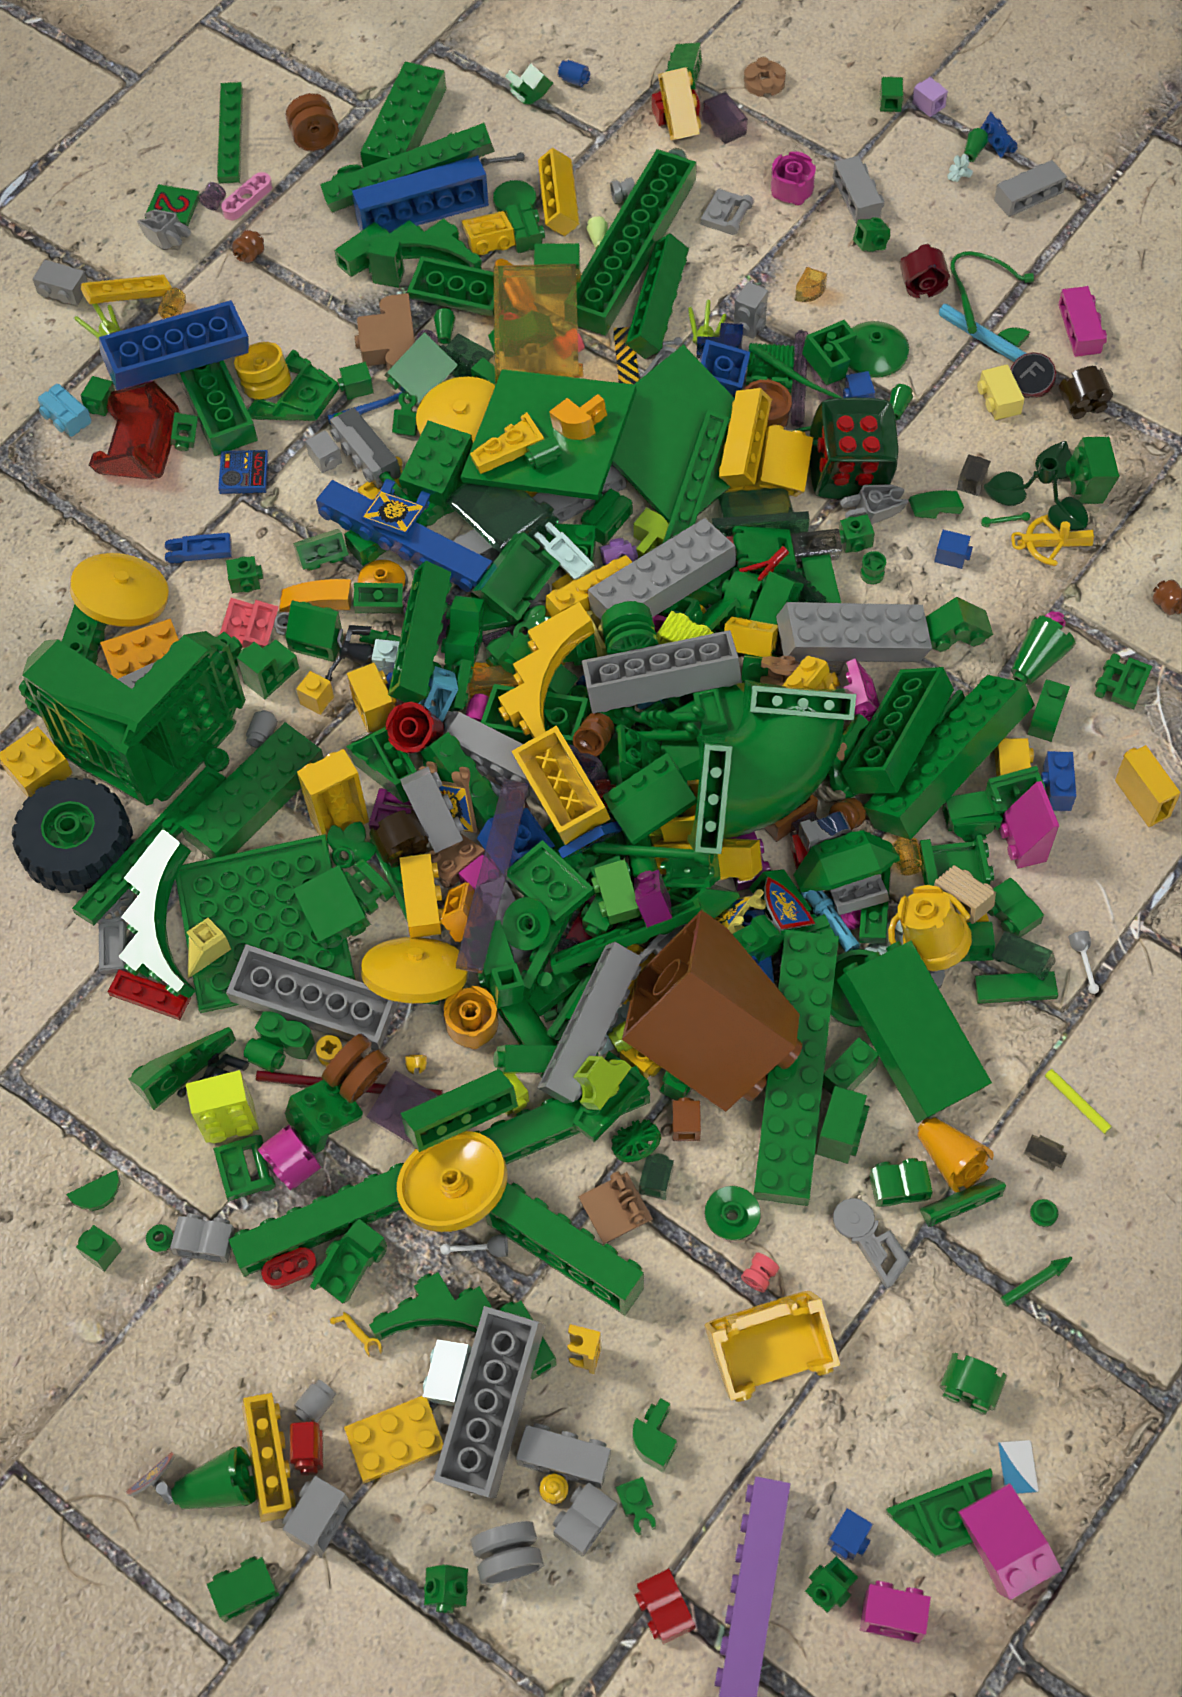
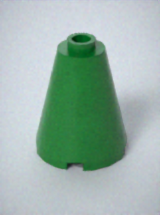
M1042 615L1038 618L1035 616L1031 621L1012 666V678L1015 681L1031 685L1074 648L1076 641L1070 632L1067 635L1061 631L1063 626L1053 619Z
M242 1446L232 1447L177 1479L174 1487L171 1489L173 1502L182 1509L248 1506L255 1502L257 1498L253 1475L250 1476L248 1466H251V1461L247 1451Z

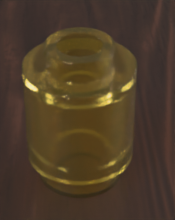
M171 288L167 291L159 305V315L163 319L180 315L186 304L185 293L178 288Z
M903 837L897 838L892 844L900 858V861L896 863L897 869L905 876L919 873L921 871L922 859L918 840L915 838L911 840Z

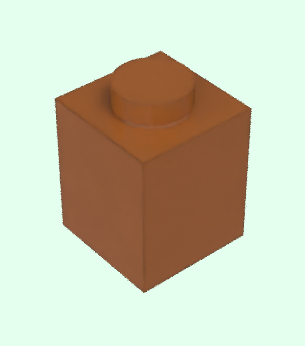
M688 1097L673 1101V1141H700V1101H694L693 1098Z

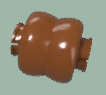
M245 230L232 243L233 255H237L236 259L240 262L252 263L265 250L263 237L260 238L261 235L256 231Z
M1173 579L1163 580L1158 583L1157 586L1159 588L1155 587L1153 589V602L1161 607L1167 615L1182 613V588Z
M848 797L834 803L829 810V815L835 812H842L851 830L864 823L866 811L863 808L864 805L859 800Z

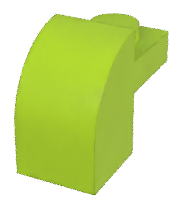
M647 507L633 523V537L641 541L640 545L636 548L638 559L662 544L668 527V523L663 516Z

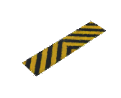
M630 327L613 328L619 383L635 384L639 381L637 355L633 349L626 345Z

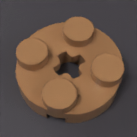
M759 57L756 62L748 65L744 71L745 88L751 94L759 97H764V94L771 93V96L776 95L785 86L786 69L780 64L770 61L767 57Z

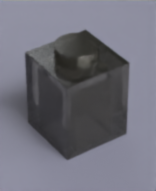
M968 454L959 476L957 490L980 496L988 476L991 461Z

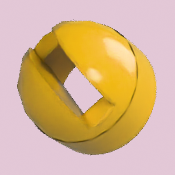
M427 1055L405 1056V1065L408 1072L414 1074V1068H418L419 1074L424 1072L427 1066Z

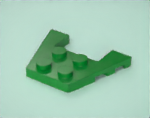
M292 349L285 362L289 371L298 375L277 403L255 399L248 408L251 419L316 421L340 389L337 381L320 368H315L308 359L302 358L299 352Z

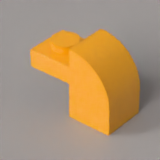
M598 394L580 408L566 398L549 411L553 428L564 437L573 440H581L595 434L594 425L607 416L604 399Z

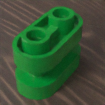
M360 859L353 865L356 873L351 876L345 871V874L364 911L371 915L379 908L376 900L380 898L387 902L394 896V892L388 883L365 860ZM364 881L372 891L368 893L359 883Z

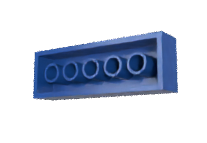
M478 156L352 190L356 219L360 231L376 222L380 227L386 228L391 233L409 220L418 226L489 206L487 177Z
M232 300L99 337L100 354L116 390L249 353L248 334Z

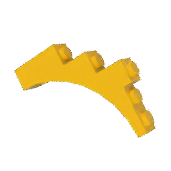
M580 602L527 631L530 637V641L527 643L532 653L513 664L516 672L513 678L518 686L498 697L502 706L498 710L504 721L510 720L514 728L520 725L524 734H530L533 739L546 732L544 725V703L548 686L555 671L564 658L580 642L595 633L592 620Z

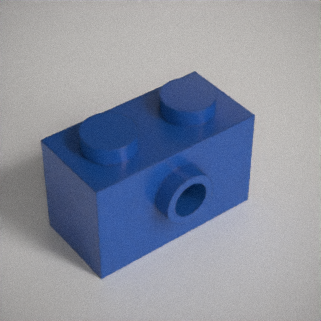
M1047 751L1043 772L1041 773L1046 794L1053 811H1071L1076 799L1073 752Z

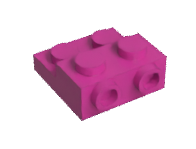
M855 658L846 662L849 672L846 673L849 685L843 688L857 694L854 715L861 714L870 723L880 703L873 679Z

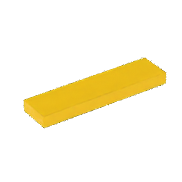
M164 274L81 283L80 288L89 304L170 296L173 293V288Z

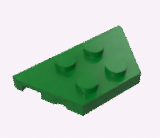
M986 1469L886 1508V1514L934 1558L972 1544L973 1541L958 1511L991 1494L992 1469Z

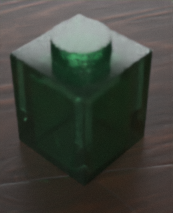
M658 1153L654 1154V1156L648 1155L639 1183V1194L666 1200L674 1170V1160H670L668 1156Z

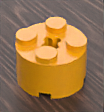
M471 986L472 988H462L446 999L444 1003V1020L447 1033L454 1042L464 1047L478 1049L494 1037L498 1029L499 1019L493 996L484 988Z

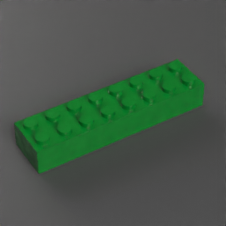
M986 675L927 738L898 792L875 793L863 806L874 829L911 840L1035 706L1025 682Z

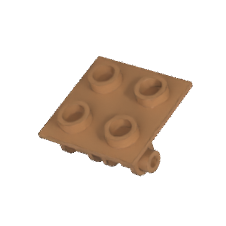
M461 834L462 841L437 853L433 849L426 853L431 854L432 863L437 862L439 878L442 879L440 883L445 889L448 887L452 888L460 881V871L479 856L483 855L485 857V849Z
M619 1171L614 1172L610 1175V1181L578 1196L603 1245L653 1220L627 1172L622 1175Z

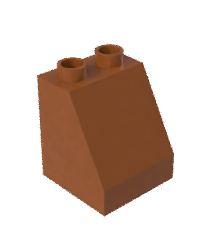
M703 910L639 972L634 981L622 1040L725 1112L742 1097L747 1101L755 1099L767 1082V1074L776 1065L782 1069L791 1066L799 1056L803 1046L802 1042L797 1039L800 1014L728 928Z

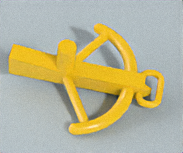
M1048 514L1031 522L1026 530V534L1014 532L1011 535L1012 547L1014 549L1021 550L1027 547L1035 559L1051 566H1057L1058 562L1053 559L1062 547L1093 546L1094 540L1093 530L1069 532L1070 523L1066 521L1061 523L1059 532L1048 521ZM1044 522L1054 533L1033 534V531L1039 524ZM1015 536H1021V540L1017 541L1018 546L1015 544ZM1035 547H1056L1049 558L1044 557L1035 549Z

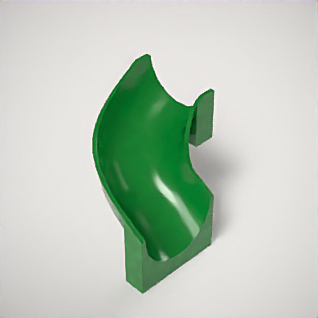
M745 680L743 715L739 728L733 734L724 737L697 736L699 745L698 796L691 835H688L687 838L694 852L722 854L723 839L752 833L770 826L801 806L817 790L827 776L840 747L844 720H854L857 694L845 688L833 690L808 689Z

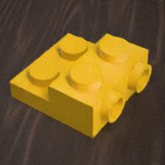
M504 211L461 220L472 253L485 255L489 251L497 249L506 250L516 245L513 227Z

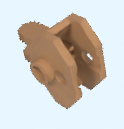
M792 656L763 657L761 667L768 668V676H761L760 683L782 686L800 665V662L796 661L795 657Z

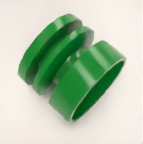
M636 601L618 603L607 609L602 615L600 623L608 655L659 645L650 608L644 603Z

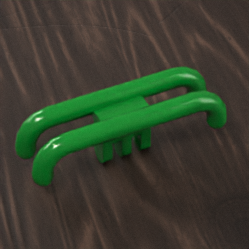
M698 704L692 706V712L667 713L664 710L643 711L640 713L630 707L622 709V714L628 719L638 723H646L653 731L636 732L654 741L695 740L699 736V729L695 724L688 723L685 726L686 730H676L677 725L681 722L702 721L706 715L705 710Z

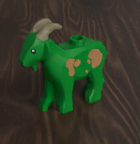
M861 714L854 715V720L851 721L846 731L842 733L840 747L828 772L830 787H825L826 792L822 788L817 789L818 795L827 802L841 801L858 795L853 794L841 771L856 747V742L861 738L865 727L869 724V721Z

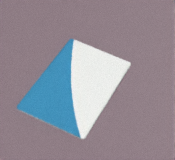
M1031 1441L999 1442L1004 1486L1011 1484L1016 1493L1038 1492Z

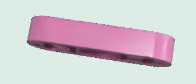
M264 172L257 173L227 197L221 204L223 216L228 220H236L272 190L270 176ZM244 194L252 195V197L248 199L242 198Z

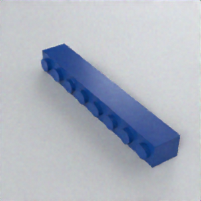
M331 480L316 499L318 512L322 518L338 523L343 529L359 534L364 540H371L377 543L382 549L398 554L405 561L410 560L419 566L424 561H429L451 571L450 582L458 585L465 592H472L493 564L491 560L415 522L405 537L361 521L362 515L373 500L334 480Z

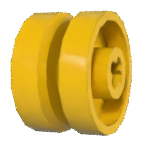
M258 342L249 345V353L235 357V370L240 378L244 393L250 398L267 399L283 392L291 382L290 371L285 362L282 349L276 343Z

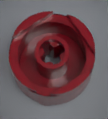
M923 244L917 250L901 258L900 269L907 293L910 296L920 298V295L927 294L928 297H933L944 291L949 285L950 273L944 253L940 249L931 247L930 244Z

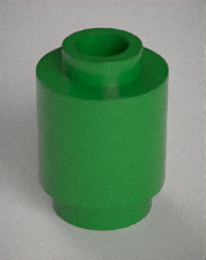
M547 437L526 447L527 453H524L530 467L534 466L535 469L558 460V457L562 455L560 446L554 437L551 439Z
M251 1038L243 1053V1056L248 1059L249 1063L271 1073L276 1069L279 1070L286 1058L282 1047L262 1038Z

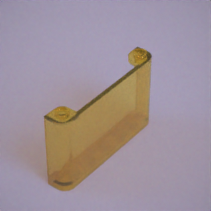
M576 264L494 266L496 383L502 369L574 378L583 377V363H578L576 282H581L580 268H576Z

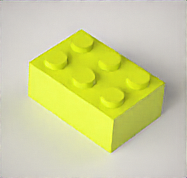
M240 1070L186 1084L191 1114L206 1143H220L228 1137L235 1135L247 1136L252 1134L253 1131L259 1130L253 1098Z

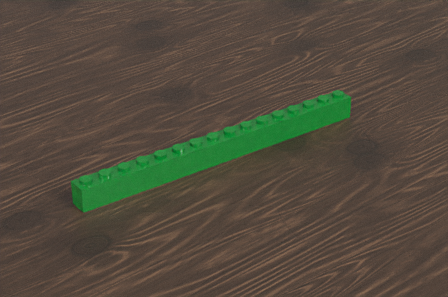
M637 1065L632 1067L634 1070L640 1073ZM648 1088L621 1115L649 1104L650 1092ZM582 1095L578 1100L566 1104L554 1098L548 1099L540 1107L533 1110H522L512 1119L507 1121L499 1120L486 1130L481 1132L476 1130L473 1132L480 1133L491 1139L499 1148L507 1165L581 1133L574 1127L573 1120L581 1106ZM404 1163L395 1164L390 1167L389 1171L380 1175H369L363 1180L364 1182L357 1185L343 1186L338 1190V1193L331 1196H320L314 1199L312 1204L303 1208L294 1207L288 1210L286 1215L277 1219L268 1218L262 1221L260 1226L251 1230L243 1229L236 1232L234 1237L228 1240L243 1276L246 1277L262 1270L267 1261L301 1247L311 1249L346 1234L358 1218L364 1223L369 1224L402 1210L397 1196V1180Z

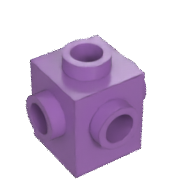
M623 538L610 540V544L599 547L603 566L625 555L632 562L638 559L635 545L632 546L629 541H624Z

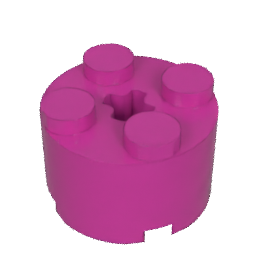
M793 151L789 152V155L782 157L781 154L776 157L772 164L771 194L773 198L793 203L794 205H802L812 195L816 167L808 155Z
M288 1124L263 1143L258 1151L274 1168L273 1171L291 1191L322 1167Z

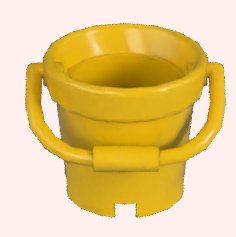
M924 885L912 889L913 894L906 898V895L901 898L898 905V913L891 919L888 928L890 944L896 943L895 928L900 920L903 930V944L912 941L928 971L946 970L958 964L968 954L972 944L971 930L966 922L970 919V914L958 899L952 894L942 891L938 886ZM952 904L955 905V907L958 909V911H959L961 914H958V913L955 911V909H954V907H953Z

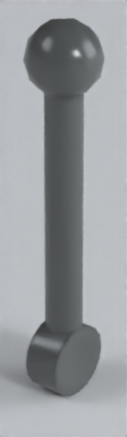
M519 152L514 156L490 159L483 157L480 161L483 166L488 165V163L510 160L522 162L525 160V155Z

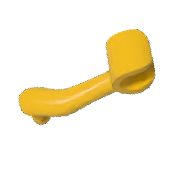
M343 1312L342 1316L330 1319L331 1324L345 1321L349 1330L364 1344L367 1356L370 1357L369 1348L372 1345H377L380 1354H382L383 1348L380 1341L376 1338H369L348 1313Z

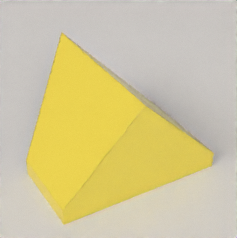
M206 918L186 932L189 936L187 979L231 950L224 933L209 918Z

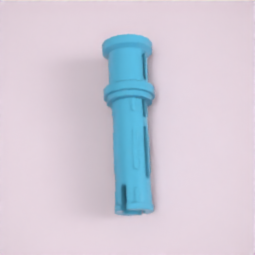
M809 890L808 892H801L803 898L807 899L813 907L815 915H826L835 936H839L838 942L845 952L857 950L861 944L856 940L834 909V901L828 898L823 891Z

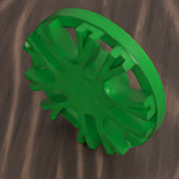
M643 1119L641 1123L639 1120H636V1122L632 1121V1125L626 1129L621 1127V1130L617 1131L618 1135H613V1139H611L613 1143L611 1147L612 1152L619 1161L635 1162L647 1157L658 1147L661 1141V1133L656 1124L651 1123L648 1119ZM629 1152H632V1156H626V1155H627Z

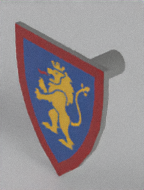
M766 878L764 886L766 905L773 918L772 923L780 931L815 924L804 905L792 892L772 878Z
M173 1452L169 1453L126 1491L127 1495H136L152 1485L168 1505L173 1502L171 1488L161 1476L175 1458Z

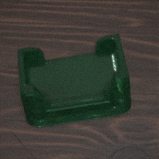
M464 483L452 492L446 500L463 519L500 553L513 535L525 532L540 545L534 535L539 532L546 537L549 532L545 525L550 522L555 526L559 520L553 513L555 509L545 501L542 503L535 501L523 490Z

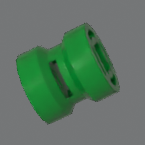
M870 551L864 555L860 575L865 583L874 585L883 580L887 562L882 553Z

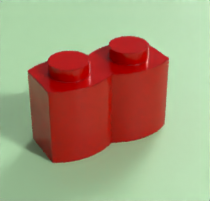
M300 1422L290 1425V1463L294 1464L295 1470L300 1471V1475H316L318 1470L324 1468L323 1431L316 1422Z
M669 1568L636 1584L639 1592L635 1593L634 1596L640 1610L644 1611L647 1609L651 1617V1621L647 1622V1625L654 1640L660 1638L664 1645L696 1629L693 1618Z

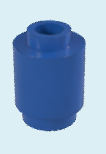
M563 60L558 69V77L562 78L565 82L583 87L584 84L589 82L591 72L586 65L572 60Z

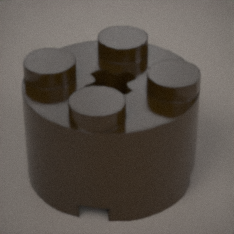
M1087 366L1078 369L1072 373L1073 377L1067 381L1065 377L1059 384V391L1068 412L1076 420L1084 417L1088 412L1095 411V413H1101L1108 408L1107 403L1113 397L1112 389L1103 369L1100 368L1098 370L1097 366Z
M405 810L385 817L378 822L380 827L376 831L372 828L369 833L383 862L390 864L391 868L400 866V857L422 855L428 851L426 845L429 842V836L414 810H410L411 814H406Z

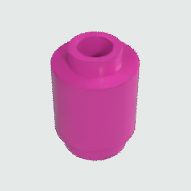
M484 694L473 695L468 702L465 715L481 723L489 697Z

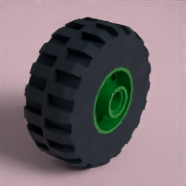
M67 778L64 781L56 780L50 782L51 784L44 788L43 786L40 787L32 797H28L24 801L22 810L19 809L14 818L17 824H14L12 827V837L14 839L12 843L22 866L36 883H41L44 888L49 890H55L56 888L60 893H70L71 891H77V893L84 892L91 888L133 844L131 841L133 830L119 797L111 792L109 787L102 783L96 785L94 780L83 778V780H78L77 778Z

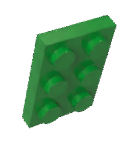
M543 840L504 872L505 878L523 896L535 898L546 906L550 913L551 922L555 926L559 925L595 894L594 888Z

